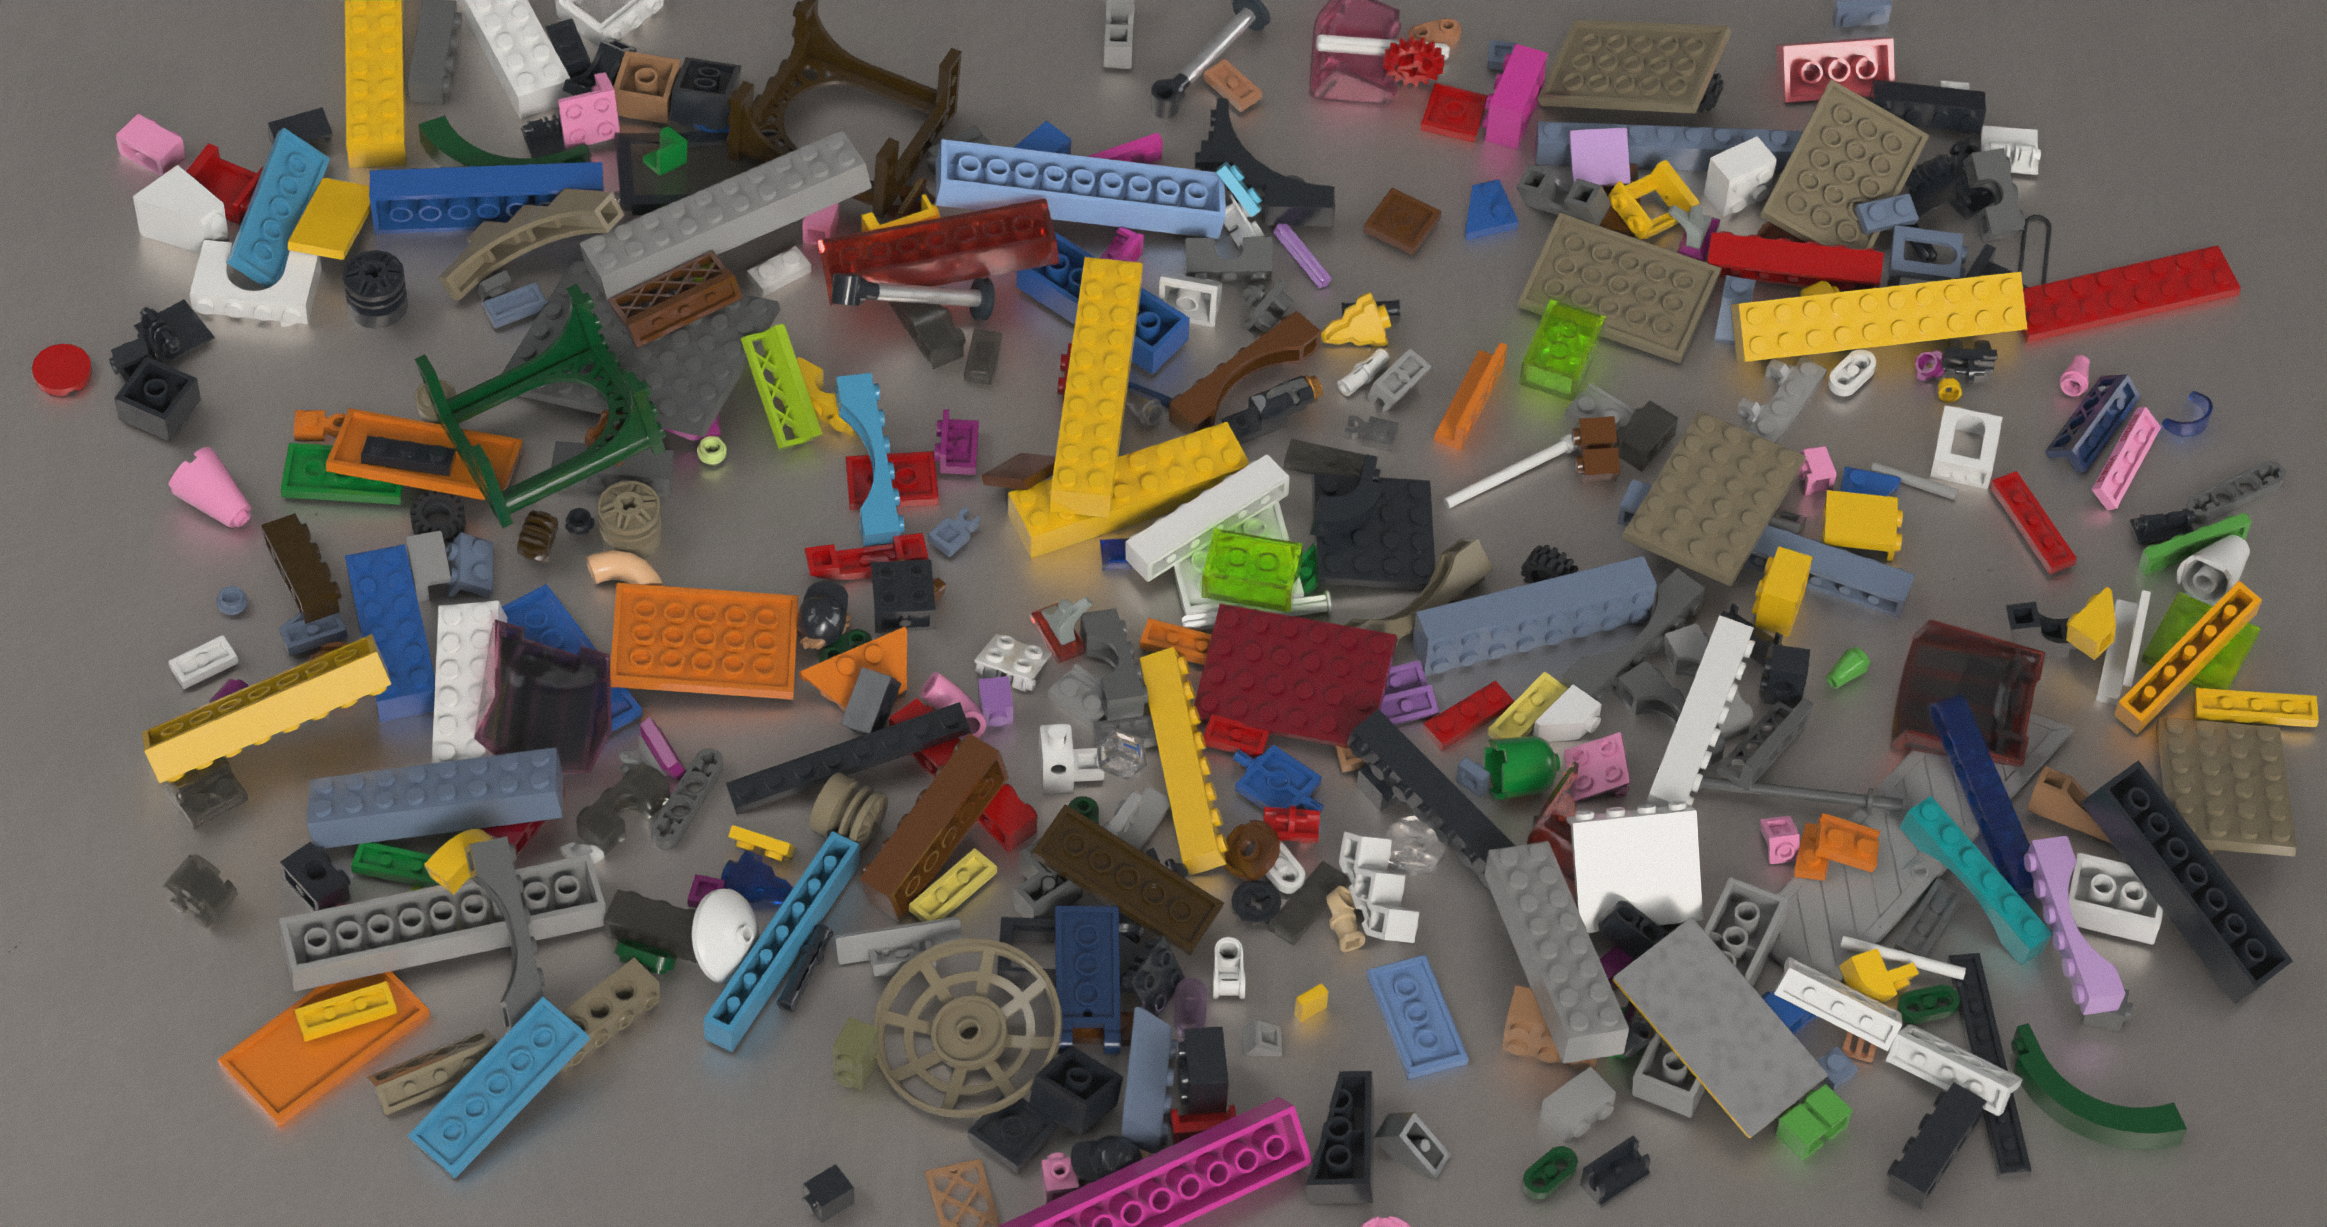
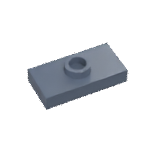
M534 282L486 300L482 304L485 313L496 329L541 312L542 308L548 305V302L537 283Z

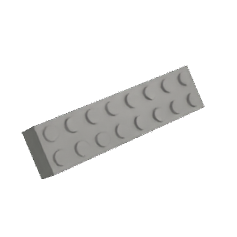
M1549 841L1489 850L1484 876L1562 1063L1624 1054L1629 1027Z
M1730 877L1704 932L1749 984L1754 987L1786 920L1788 899ZM1656 1032L1633 1076L1632 1095L1692 1118L1705 1087Z

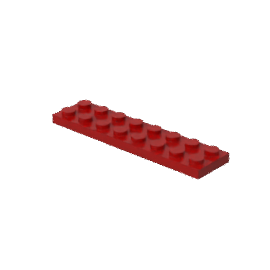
M2219 245L2023 288L2027 330L2020 331L2026 343L2237 296L2240 293L2241 287Z

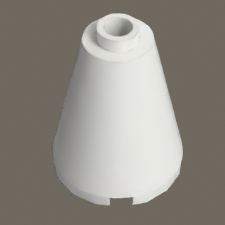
M2229 535L2187 557L2177 570V582L2179 585L2182 583L2186 590L2184 595L2187 599L2197 606L2211 609L2239 581L2250 554L2248 544L2239 536Z

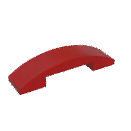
M923 533L893 536V544L839 551L835 550L834 544L804 548L809 575L833 580L872 578L871 564L873 562H890L901 558L905 560L928 559Z

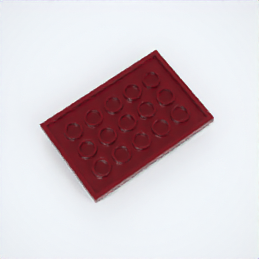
M1219 604L1194 706L1198 710L1201 722L1208 723L1211 714L1240 721L1248 727L1270 731L1272 735L1349 748L1347 741L1352 730L1377 709L1381 711L1398 640L1397 635Z

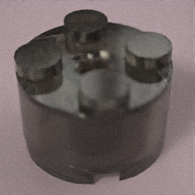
M190 854L162 886L163 890L173 897L170 900L171 905L181 913H185L186 910L193 913V919L205 929L216 921L238 895L237 889L229 879L223 883V880L218 875L221 872L219 869L196 854L193 856Z

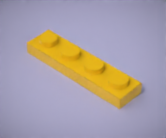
M2195 688L2193 694L2195 720L2317 727L2319 721L2317 696L2205 688Z

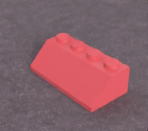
M1884 36L1776 44L1777 74L1785 103L1819 100L1831 79L1862 97L1870 96L1873 79L1895 82L1893 38Z

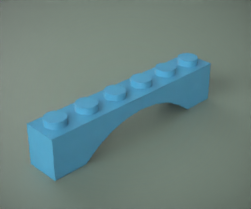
M872 373L837 376L834 391L839 417L848 423L861 438L872 464L873 484L867 499L860 508L858 520L863 547L893 544V536H900V533H904L905 525L903 515L897 514L896 506L900 505L898 488L893 489L891 481L895 479L893 462H888L887 453H890V443L888 435L883 436L882 427H885V416L883 409L878 410L877 401H880L878 383L873 384Z

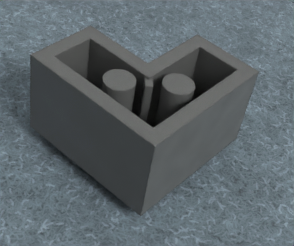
M1040 839L1020 851V872L1027 880L1014 888V909L1022 918L1050 919L1055 916V906H1070L1083 897V889L1031 857V853Z

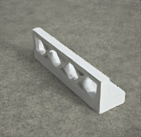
M2142 590L2138 604L2119 599L2116 601L2114 609L2116 620L2114 642L2105 652L2096 701L2117 706L2118 702L2132 688L2151 595L2149 591Z
M1789 956L1784 963V974L1774 990L1775 995L1886 1051L1889 1050L1903 1025L1900 1012Z
M1912 1024L1898 1032L1886 1059L1887 1062L1948 1091L1953 1082L1987 1100L1985 1110L1997 1116L2004 1112L2010 1093L2018 1089L2023 1080Z

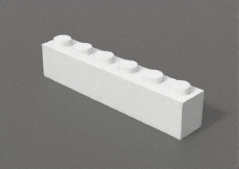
M1268 455L1251 461L1241 471L1227 476L1223 482L1215 487L1204 490L1197 498L1189 503L1180 505L1168 516L1157 519L1142 532L1133 534L1126 541L1127 562L1147 582L1151 581L1243 524L1248 519L1272 506V504L1288 496L1289 475Z

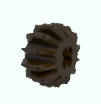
M532 510L529 512L519 534L517 543L518 554L532 561L544 562L548 555H550L556 538L558 519L543 511Z

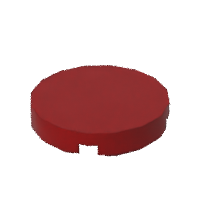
M62 343L51 345L42 350L34 358L32 373L34 381L41 391L49 395L65 396L69 395L71 391L76 390L77 392L86 386L90 381L92 368L90 358L83 349L72 344Z

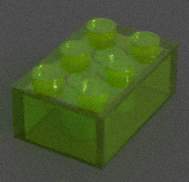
M1550 299L1522 362L1519 384L1573 401L1578 395L1602 340L1605 316Z
M1214 528L1202 574L1201 597L1291 612L1302 566L1303 543Z

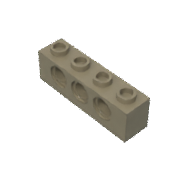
M635 958L631 959L562 1011L564 1015L590 1037V1040L561 1069L562 1072L570 1066L579 1064L588 1052L595 1047L603 1046L612 1034L620 1028L628 1027L637 1015L644 1010H650L657 1004L660 999L659 981ZM622 997H630L629 999H626V1000L620 999V998H622ZM598 1015H605L603 1018H596Z

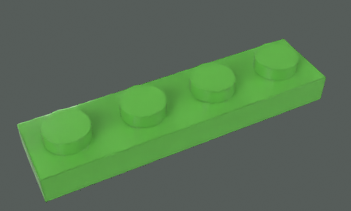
M2246 512L2237 516L2231 515L2213 525H2203L2194 532L2176 535L2171 540L2161 544H2152L2143 550L2138 568L2143 576L2179 564L2192 554L2229 535H2236L2246 539L2252 521Z

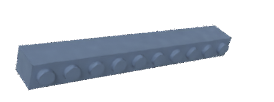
M1538 122L1535 138V165L1571 166L1570 130L1627 128L1629 164H1637L1638 169H1654L1658 163L1667 160L1674 170L1708 171L1711 157L1758 136L1777 159L1774 174H1781L1803 131Z
M1631 480L1620 505L1618 524L1628 526L1652 485ZM1769 525L1744 564L1745 567L1764 573L1768 557H1775L1778 546L1812 556L1813 560L1807 588L1899 619L1910 595L1915 574L1909 573L1904 569L1894 568L1879 563L1874 559L1850 553L1845 549H1838L1823 544L1818 540L1808 539L1793 534L1788 530H1781Z

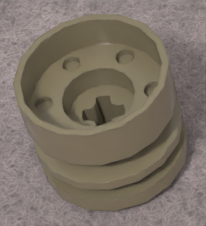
M621 481L609 486L601 494L597 503L600 543L605 551L631 552L643 559L651 556L659 548L662 541L659 497L648 485L637 481Z
M837 772L831 776L818 795L810 816L809 827L812 832L828 838L832 831L860 844V853H862L871 844L882 825L888 807V797L880 791L874 792V789L870 786H865L860 790L859 781Z

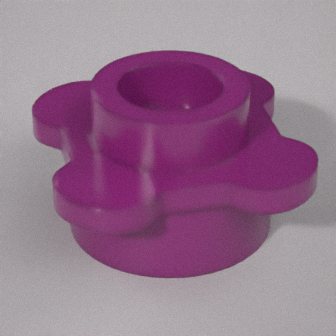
M1936 350L1933 353L1923 352L1917 355L1915 358V366L1918 370L1916 377L1920 381H1926L1930 377L1941 378L1945 372L1941 364L1943 354Z

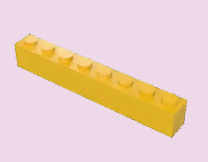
M1171 647L1139 659L1144 683L1148 691V702L1182 862L1186 865L1190 874L1195 875L1227 864L1224 852L1228 851V845L1224 834H1220L1219 826L1223 825L1218 808H1214L1213 800L1217 799V794L1213 783L1209 782L1207 776L1212 771L1207 757H1203L1202 749L1206 748V743L1196 725L1201 723L1196 706H1192L1191 699L1195 698V693L1191 682L1187 681L1186 674L1190 673L1185 656L1180 657L1175 648Z

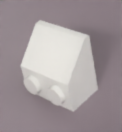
M1164 273L1160 278L1159 298L1188 316L1190 323L1215 327L1221 304L1222 282L1188 277L1182 274Z

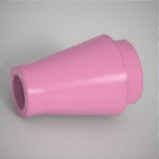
M2083 355L2075 356L2072 363L2060 377L2061 389L2065 394L2079 396L2088 389L2090 361L2087 357Z

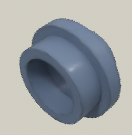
M227 586L220 591L217 597L218 609L224 614L236 615L247 607V596L239 587Z

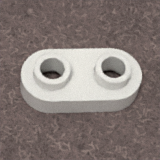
M1863 349L1852 351L1831 371L1828 382L1830 390L1838 396H1850L1855 393L1874 374L1876 367L1875 356Z
M1280 842V853L1276 863L1265 875L1280 892L1294 894L1304 886L1305 870L1287 847ZM1291 879L1293 880V882H1287L1285 880Z

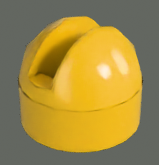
M1945 377L1940 380L1937 390L1942 401L1954 402L1961 397V385L1956 378Z

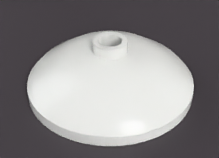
M717 889L708 893L696 909L692 925V943L697 962L706 976L716 983L728 984L759 939V927L752 907L740 893L732 889Z

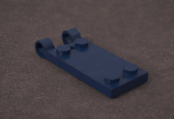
M1055 906V988L1062 1009L1063 1024L1057 1054H1062L1073 1046L1072 1028H1104V1055H1120L1119 906ZM1090 1012L1092 1017H1084L1083 1014Z

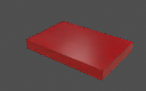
M934 451L887 454L888 462H893L895 479L891 480L893 489L898 488L900 505L896 507L939 505ZM869 455L846 456L849 510L860 509L872 487L873 471Z

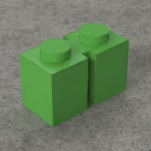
M1825 1084L1817 1091L1814 1089L1809 1091L1803 1097L1801 1103L1794 1109L1789 1107L1781 1113L1778 1118L1779 1124L1776 1136L1803 1161L1823 1146L1824 1142L1820 1139L1821 1136L1828 1142L1848 1127L1852 1109Z

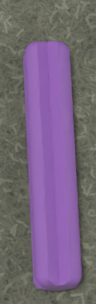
M1277 224L1273 230L1276 238L1318 288L1327 287L1331 281V276L1288 224Z

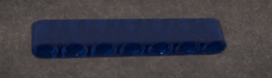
M1958 694L1930 704L1929 711L1933 724L1998 872L2020 897L2033 893L2034 880L2031 872L2026 870L2024 864V856L2028 852L2030 844L1966 699L1963 695Z

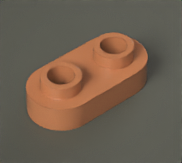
M1443 18L1411 27L1408 31L1407 41H1409L1410 36H1413L1415 40H1420L1424 37L1427 43L1434 41L1435 43L1446 44L1450 47L1460 41L1462 28L1456 20Z

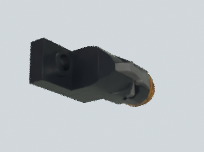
M1301 375L1285 380L1268 390L1250 396L1248 399V409L1222 418L1221 423L1228 422L1240 445L1287 427V417L1289 415L1306 409L1308 405L1316 403L1318 398L1323 397L1322 385L1315 375Z

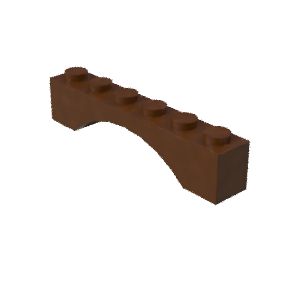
M1298 311L1289 317H1283L1274 328L1268 332L1261 333L1248 347L1239 349L1234 357L1226 363H1220L1211 374L1204 379H1198L1183 394L1176 395L1170 403L1169 421L1185 435L1215 426L1219 407L1230 390L1250 375L1267 368L1300 364L1320 349L1321 330Z

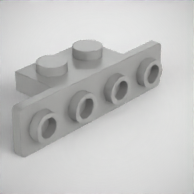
M1147 787L1141 795L1132 791L1126 801L1122 799L1119 802L1110 823L1105 822L1102 827L1141 850L1171 808L1169 797L1151 787Z
M951 917L838 934L835 936L838 964L842 965L870 960L874 976H892L921 952L935 945L962 939L961 922L959 917Z

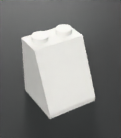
M179 165L133 196L139 232L144 237L197 253H201L204 240L229 241L223 202Z

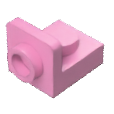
M1791 816L1760 819V831L1768 845L1769 863L1778 864L1796 861L1800 847V834Z

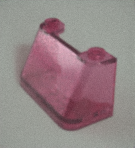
M1329 0L1319 11L1314 22L1309 95L1324 101L1385 105L1389 101H1393L1398 88L1395 86V79L1391 77L1385 78L1386 69H1383L1384 56L1319 51L1316 48V40L1318 35L1391 40L1397 37L1401 29V23L1399 22L1400 10L1377 0Z

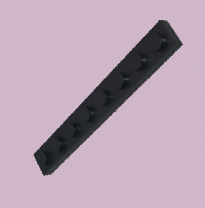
M958 702L729 781L726 785L735 812L738 814L825 784L837 772L848 776L971 732L961 703Z

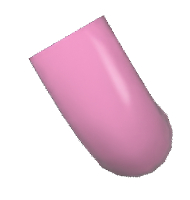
M938 672L933 673L924 684L920 697L937 709L960 702L970 728V734L979 738L986 729V721L978 705L946 677ZM969 734L964 735V736H961V737L964 738V739H966V737H967Z

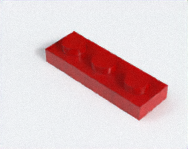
M1495 680L1423 723V731L1442 751L1502 715L1514 703V700Z

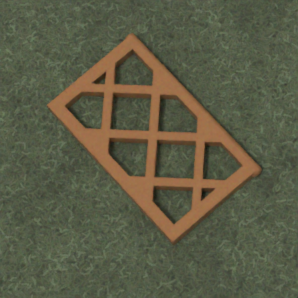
M981 1158L924 1172L940 1227H961L957 1224L965 1212L980 1219L976 1227H984L986 1223L993 1227L1001 1225ZM976 1168L979 1177L976 1185L961 1177L965 1171ZM944 1176L951 1181L944 1192L936 1189L933 1178ZM957 1183L972 1190L964 1203L949 1196ZM977 1194L985 1197L988 1207L985 1214L970 1207ZM944 1202L960 1209L952 1222L944 1217L941 1207Z

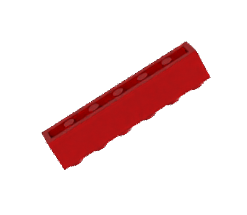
M1721 231L1719 233H1711L1707 263L1720 267V277L1726 278L1728 275L1755 280L1756 282L1809 287L1819 281H1826L1832 287L1837 286L1840 292L1880 288L1884 252H1878L1872 248L1862 250L1850 249L1844 245L1824 246L1813 241L1799 243L1792 242L1786 238L1774 240L1765 239L1759 235L1740 236L1728 231Z
M916 698L889 717V726L934 711V709L929 705L925 706ZM955 738L909 755L934 779L937 770L942 765L947 764L952 757L955 746L961 740ZM1006 783L977 822L1009 853L1037 833L1038 815L1035 809L1030 804H1025L1017 796L1014 788Z

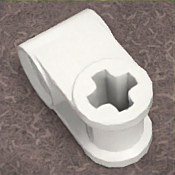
M1224 937L1215 945L1212 977L1213 999H1218L1219 996H1239L1240 999H1245V971L1243 970L1242 944L1233 937ZM1223 955H1231V956H1233L1234 958H1232V959H1226V958H1224V957H1222V956H1223Z

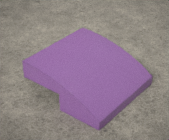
M1420 660L1394 666L1390 669L1381 712L1394 725L1440 713L1432 686L1427 684Z

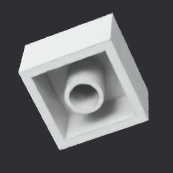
M1758 136L1710 158L1704 195L1722 217L1740 212L1744 207L1755 202H1761L1770 195L1777 159Z

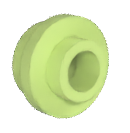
M716 436L705 437L697 447L698 458L706 464L720 463L727 455L726 445Z

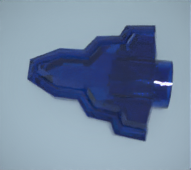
M751 850L745 851L738 862L729 860L721 875V879L726 880L725 889L737 891L751 904H756L762 900L773 904H783L793 889L787 880L775 876L772 866L762 862V855Z

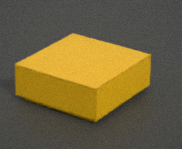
M1318 984L1296 997L1294 1015L1300 1022L1327 1008L1328 990L1325 986Z

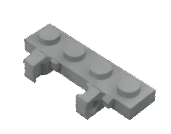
M1803 356L1795 367L1794 365H1786L1781 361L1772 359L1766 368L1765 377L1774 378L1776 383H1778L1779 389L1767 405L1765 403L1759 405L1757 401L1750 402L1746 397L1738 405L1737 415L1746 419L1750 425L1747 431L1777 444L1826 378L1828 369Z

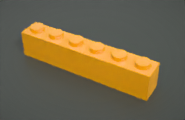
M2238 581L2118 702L2114 716L2138 735L2257 614L2262 599L2242 582Z

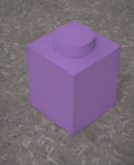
M1009 676L978 679L979 705L985 718L986 726L1000 727L1005 724H1013V701Z

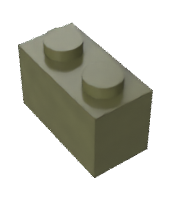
M849 1016L832 1046L834 1080H837L844 1087H854L863 1091L878 1064L876 1057L879 1053V1029Z

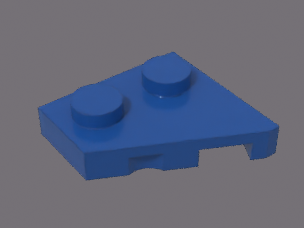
M1499 179L1472 185L1465 230L1466 241L1518 229L1519 221Z
M1845 466L1840 491L1889 496L1893 491L1899 489L1901 478Z

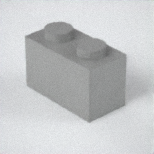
M1590 1066L1542 1101L1540 1117L1566 1143L1574 1136L1576 1138L1582 1136L1593 1122L1598 1119L1604 1120L1613 1112L1616 1092Z

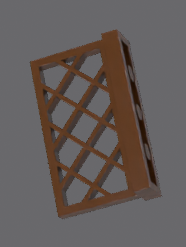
M712 250L608 299V302L630 334L636 348H639L743 297L735 275L731 270L728 271ZM709 263H713L710 269H700ZM680 277H685V279L683 280V282H682V281H674V280H676V279H678V278H680ZM695 277L703 278L702 282L692 281ZM654 289H659L657 294H648V292ZM668 290H677L675 295L666 294ZM627 302H633L631 306H621ZM642 302L651 303L649 307H640Z

